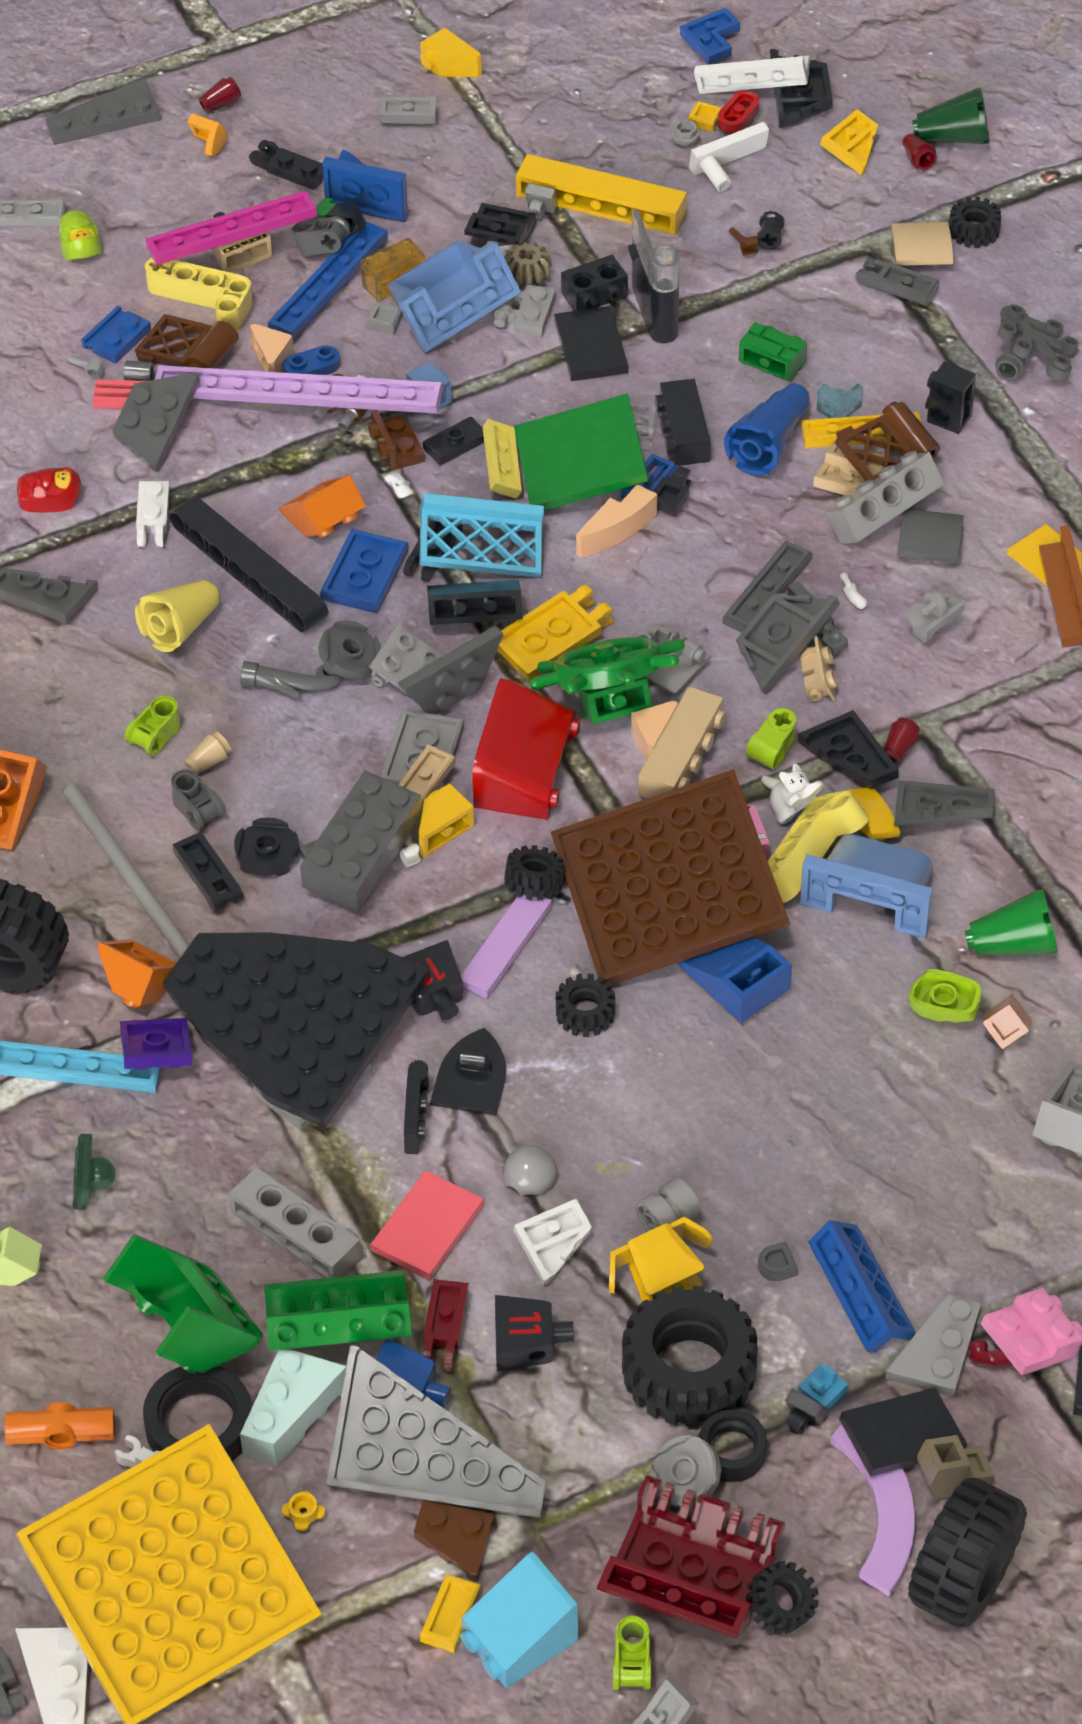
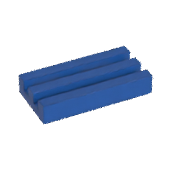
M653 453L645 461L647 475L656 464H659V466L653 473L649 474V481L644 482L642 487L652 492L662 478L671 481L678 469V464ZM636 485L622 488L621 498L624 499Z

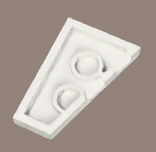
M68 1627L16 1628V1635L43 1724H86L89 1662Z

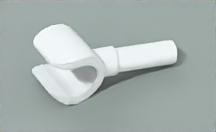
M410 835L405 842L406 847L399 851L401 861L406 868L421 862L418 854L419 846L417 843L414 844Z

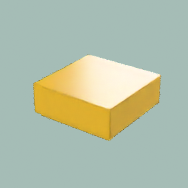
M697 101L687 120L693 121L698 129L714 132L718 125V113L722 107Z

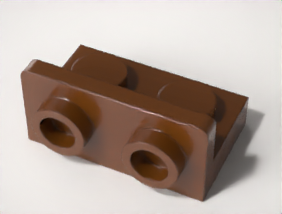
M377 410L371 411L372 422L368 423V431L371 439L377 440L379 456L382 461H387L391 471L425 462L424 452L406 414L382 420Z

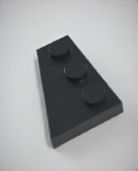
M854 710L797 734L798 743L869 789H874L899 778L897 766Z

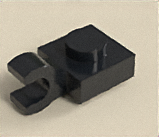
M679 466L671 481L665 478L661 479L653 491L657 494L658 510L674 516L677 515L689 497L691 480L687 479V477L690 475L691 470Z

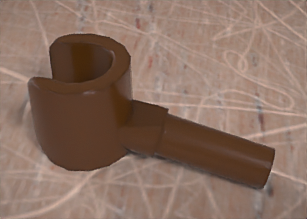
M734 227L729 229V233L740 243L743 255L758 253L756 244H758L757 236L745 237Z

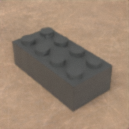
M364 770L301 863L302 887L356 912H360L421 820V795Z

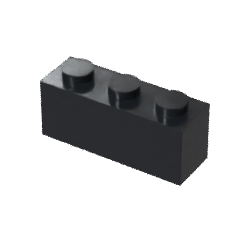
M695 378L660 382V395H655V407L657 413L662 412L660 428L662 434L667 433V437H665L667 455L672 454L673 462L678 464V466L710 462V437Z
M519 580L427 586L430 625L522 619Z

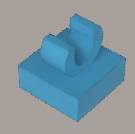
M820 1364L798 1386V1392L823 1405L827 1412L848 1392V1383L838 1377V1373L828 1365Z

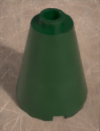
M975 88L917 113V119L912 120L914 134L920 136L926 142L990 143L981 88Z

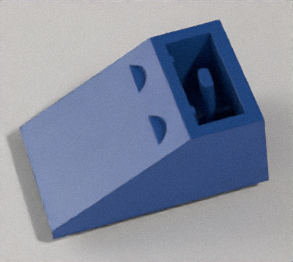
M753 937L677 963L740 1023L791 989L792 964L770 944Z

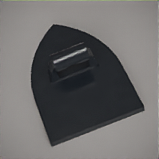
M485 1028L467 1035L457 1042L446 1054L438 1071L430 1101L431 1106L493 1116L497 1115L505 1084L506 1064L499 1044Z

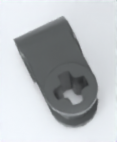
M339 216L308 219L296 223L292 227V232L302 256L311 257L318 254L337 252L342 246V240L346 239L350 234V225L344 218Z
M182 769L173 774L171 778L173 804L187 818L194 829L199 831L204 828V823L216 816L222 817L226 814V808L222 799L206 785L196 772Z

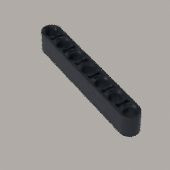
M193 496L169 512L170 521L180 534L298 631L305 632L328 616L327 605L318 594L199 497Z

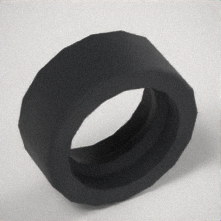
M737 1409L722 1410L711 1415L702 1424L698 1437L711 1444L712 1439L716 1435L723 1432L736 1431L752 1439L754 1448L750 1455L735 1460L719 1456L721 1464L720 1479L728 1482L743 1481L754 1476L763 1466L767 1450L766 1431L760 1421L748 1412Z

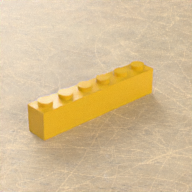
M531 154L526 155L516 173V197L526 199L525 190L528 183L552 188L556 192L557 207L676 235L687 213V192Z

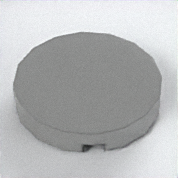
M682 1434L670 1438L659 1447L655 1454L657 1458L655 1459L654 1466L651 1465L650 1476L662 1480L659 1497H661L666 1482L675 1484V1494L671 1501V1505L675 1507H681L683 1496L688 1489L697 1493L694 1506H696L700 1494L712 1496L719 1484L721 1464L719 1455L711 1444L699 1437Z

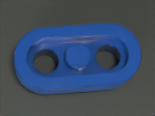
M323 345L291 355L284 361V373L313 375L334 373L340 367V353L335 347Z

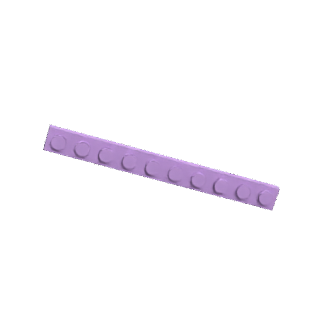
M163 365L158 366L155 377L156 380L197 373L200 382L192 399L438 414L443 393L441 382Z

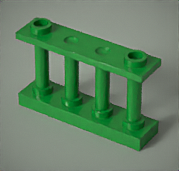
M404 1270L264 1284L269 1351L412 1336Z

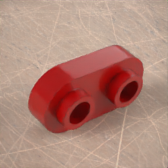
M751 91L735 93L718 113V127L720 130L728 134L743 130L759 111L758 95Z

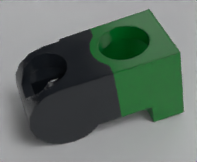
M324 198L316 206L317 217L311 218L342 217L350 225L349 235L361 231L366 225V221L356 202L335 203L333 198Z

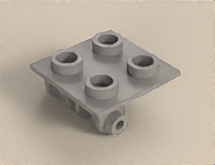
M397 624L369 666L373 670L371 680L376 686H382L390 682L402 690L398 686L399 681L443 655Z
M652 624L649 628L648 634L651 636V640L657 644L675 639H681L685 643L682 651L671 653L679 657L680 661L676 667L659 668L645 676L651 683L676 695L706 664L711 655L703 650L702 645L692 643L685 636L680 637L678 632L671 634V631L666 629L663 624Z

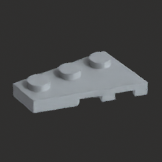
M947 1294L887 1369L885 1379L926 1390L936 1387L938 1393L954 1397L969 1350L968 1345L972 1340L979 1317L981 1303Z

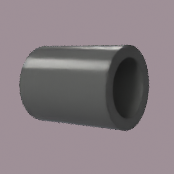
M126 360L124 380H153V363Z

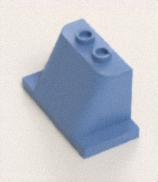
M457 240L387 284L421 350L424 352H428L521 293L497 242L491 241L482 248H478Z
M847 834L841 837L827 859L806 854L802 867L800 905L832 913L836 894L896 910L894 930L926 938L930 926L933 888L928 887L932 878L933 863L928 856L921 852L880 842L873 838Z

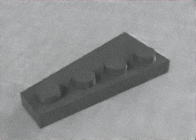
M142 78L46 119V126L53 145L160 121L161 119L160 111L145 78Z

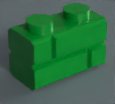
M754 322L748 333L746 332L739 343V362L790 382L807 360V342L798 336L787 335L777 331L772 326H764L757 322Z

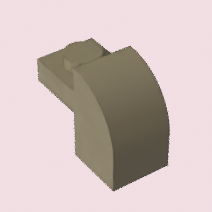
M958 1435L925 1440L917 1455L918 1464L932 1494L939 1498H950L956 1487L960 1486L961 1482L967 1478H979L991 1484L995 1476L982 1447L964 1449Z

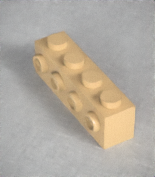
M688 686L639 773L638 796L648 799L689 785L692 773L697 774L700 769L704 751L709 752L712 747L716 729L721 730L725 723L726 712L723 711V697Z

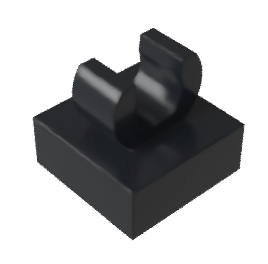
M794 1389L790 1390L785 1399L786 1404L792 1410L786 1424L789 1425L790 1429L801 1435L806 1429L809 1420L821 1426L827 1416L823 1405Z

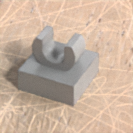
M528 183L525 190L529 211L536 214V220L542 221L545 211L555 213L558 202L555 189Z

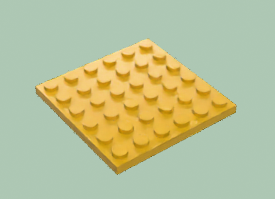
M210 1424L16 1533L18 1541L124 1724L141 1723L322 1615Z

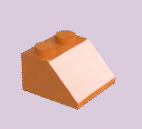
M350 474L325 480L280 506L278 509L306 537L318 535L319 538H322L335 531L333 525L340 521L346 524L359 517L357 511L366 507Z

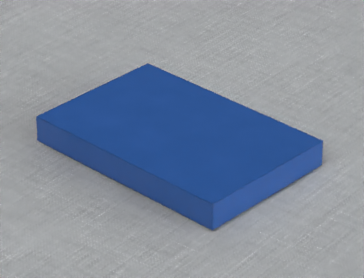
M325 157L322 162L325 198H333L335 203L354 201L358 204L363 214L406 222L408 218V202L405 173Z
M351 529L320 591V597L323 601L378 614L409 550L408 542Z

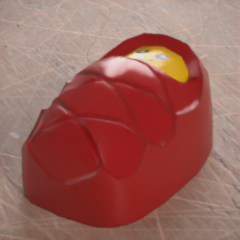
M70 467L46 468L22 475L18 478L17 482L19 507L27 512L38 513L71 510L81 493L82 486L79 474Z

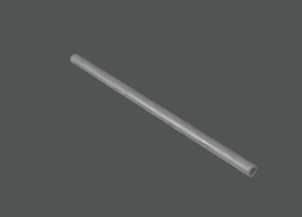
M76 784L68 785L63 791L64 795L180 959L188 948L189 943Z

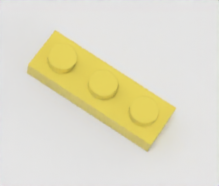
M488 419L483 425L490 491L517 499L522 492L514 427Z

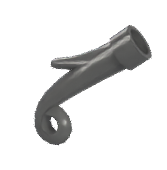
M244 661L240 685L256 687V685L265 686L286 693L299 700L301 699V694L297 690L331 689L340 684L343 677L337 674L326 676L329 673L325 671L323 665L317 669L316 676L259 666V663Z

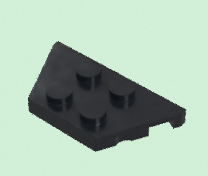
M770 49V59L786 58L779 56V50ZM810 60L808 83L806 85L774 87L779 128H784L832 108V94L827 63Z

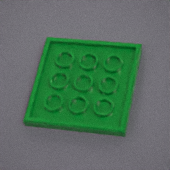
M628 393L514 426L529 503L531 505L544 506V511L649 481Z

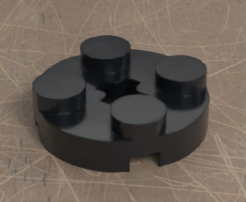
M268 817L259 818L252 821V826L247 827L245 830L243 826L236 834L234 840L235 856L239 862L240 869L245 873L261 876H283L290 872L291 865L298 858V835L295 831L293 832L289 829L288 823L283 820ZM265 843H270L272 849L262 850L259 847L262 848L265 846Z

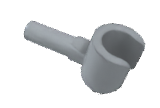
M73 356L68 358L69 363L83 367L86 376L91 380H99L104 373V369L100 368L102 362L99 357H93L90 361Z

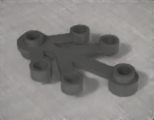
M1011 304L1004 306L1000 312L1001 325L997 333L998 337L1005 341H1013L1017 330H1020L1023 334L1021 339L1015 342L1012 350L1013 353L1018 357L1028 358L1033 344L1049 362L1046 369L1047 375L1058 381H1066L1072 370L1071 360L1064 355H1057L1049 346L1057 348L1063 353L1073 355L1076 353L1079 342L1070 336H1064L1062 340L1057 339L1064 328L1063 324L1057 320L1050 319L1047 323L1029 317L1024 308L1019 305Z

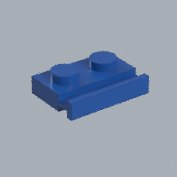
M116 306L81 339L82 347L85 349L89 347L93 350V353L116 364L151 331V322L130 311L124 312L120 306Z

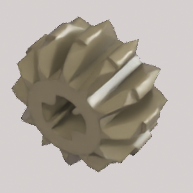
M524 241L523 245L513 244L512 249L506 250L504 258L515 281L519 283V288L523 285L533 284L541 286L543 280L549 279L552 260L550 254L546 251V247H538L536 242L529 245Z

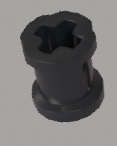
M765 212L759 220L761 230L757 233L758 245L772 250L779 247L782 242L780 231L784 228L785 219L777 212Z

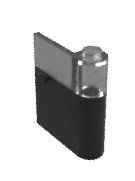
M635 209L632 210V244L628 245V251L632 259V289L651 339L661 344L670 343L678 336L679 253L669 246L652 248L639 210Z

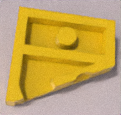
M856 109L825 134L821 139L820 145L862 175L878 124Z

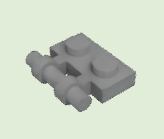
M527 285L525 292L519 293L495 309V326L502 328L506 322L513 323L514 332L542 337L556 298V290ZM512 305L520 306L519 310L512 309Z

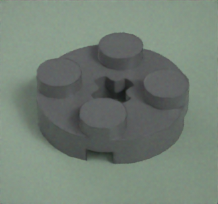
M348 620L338 621L334 623L333 627L324 631L319 642L318 650L320 658L324 662L323 668L329 674H337L349 679L369 678L373 671L369 666L381 649L380 641L376 636L373 639L367 633L368 628L363 624ZM351 646L352 651L357 653L351 654L345 650V647Z

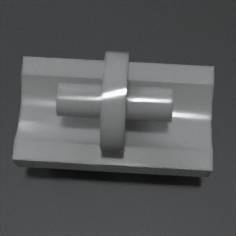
M944 587L938 591L930 590L924 595L922 603L904 615V622L913 628L912 633L915 637L926 643L933 638V633L938 629L952 624L955 621V617L965 610L966 603L953 598Z

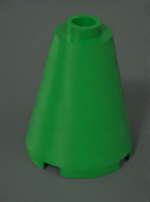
M1043 889L1031 892L970 922L971 929L964 931L969 950L976 949L977 955H1034L1058 952Z

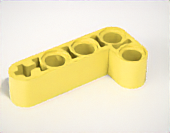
M153 258L145 263L147 288L151 294L215 309L216 322H227L236 331L242 327L252 309L251 282L243 275L178 260L156 265Z
M850 791L820 795L809 802L768 860L783 903L794 898L801 890L802 867L806 854L823 858L837 836L854 833L867 823L869 819L868 814Z

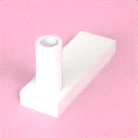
M764 122L692 149L689 170L694 176L705 172L718 192L727 190L731 186L732 181L721 165L766 148L769 128Z

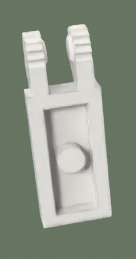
M139 481L136 517L138 547H145L146 533H155L156 546L164 547L165 533H167L169 481Z

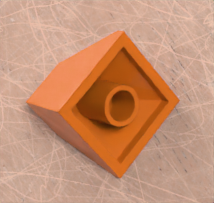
M132 939L99 942L97 949L112 992L123 997L122 1002L134 1008L156 1004L166 992L163 981L177 962Z

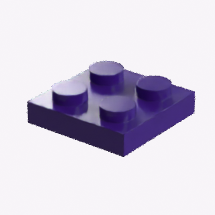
M187 1018L120 1021L124 1069L144 1070L152 1067L179 1068L181 1066H192V1051Z

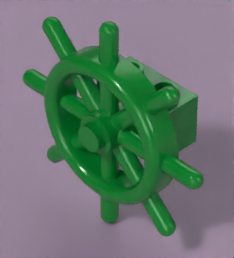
M640 635L638 637L616 638L584 644L582 647L563 654L556 661L539 662L537 670L544 675L532 678L530 680V687L537 690L557 684L558 687L565 689L568 694L572 695L578 692L583 717L592 724L627 716L633 712L653 707L648 681L645 676L659 668L676 667L680 661L679 657L671 653L682 651L685 643L681 639H675L657 644L655 641L648 639L646 635Z

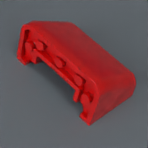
M500 678L474 759L472 771L473 807L548 820L551 809L557 808L559 803L560 790L555 789V778L566 742H571L572 737H578L581 719L576 718V712L513 680Z

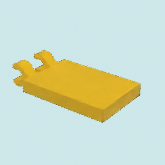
M587 584L579 587L571 595H568L563 590L524 615L522 619H518L501 630L503 637L497 651L530 682L532 678L541 674L537 670L539 662L556 661L563 654L582 647L584 644H588L602 635V628H607L614 622V619L609 615L613 612V609L606 602H603L593 611L587 613L585 610L590 609L595 604V601L590 597L594 594V591Z

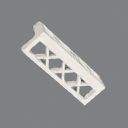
M808 55L695 66L694 76L699 94L806 85L808 83L810 59Z

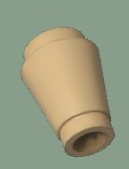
M216 731L212 735L207 734L188 758L184 760V764L187 769L199 774L228 759L227 754L232 751L231 746L219 732Z

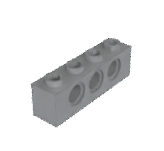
M911 451L900 457L901 462L899 464L885 467L878 472V478L859 484L856 487L857 492L852 495H844L834 501L835 506L826 511V515L841 544L859 542L945 484L930 452L917 454L916 451Z
M256 1167L229 1192L231 1213L322 1278L345 1276L362 1259L360 1238L352 1229H344L334 1222L329 1213L322 1209L317 1210L307 1202L301 1193L297 1191L292 1192L283 1186L274 1174H266Z

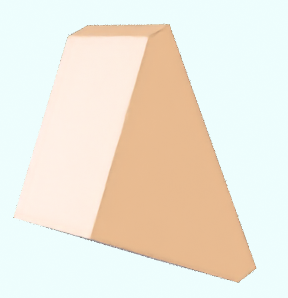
M258 324L250 325L252 348L263 371L283 373L285 359L294 355L292 335Z
M670 701L631 713V734L645 761H647L679 702Z

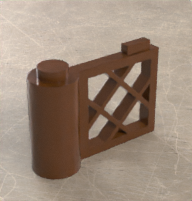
M164 314L137 346L135 353L138 361L154 363L156 361L171 366L216 369L237 343L239 335L232 325L224 321H217L212 326ZM168 325L179 328L162 333ZM196 332L201 333L197 337L188 340L186 338V335ZM176 338H183V341L167 345L166 343ZM163 343L164 346L155 350L149 349L151 346ZM187 349L183 357L171 355L172 353Z
M891 402L883 409L882 416L856 429L849 426L836 434V446L865 481L875 480L879 477L878 473L873 475L866 467V462L882 465V469L890 465L896 466L900 463V461L888 459L889 450L900 452L902 455L911 451H916L917 454L930 452L932 458L940 450L939 444L904 402ZM880 427L887 436L886 440L870 437L871 431ZM853 440L865 443L863 452L853 450L848 442ZM869 445L884 448V457L868 454Z

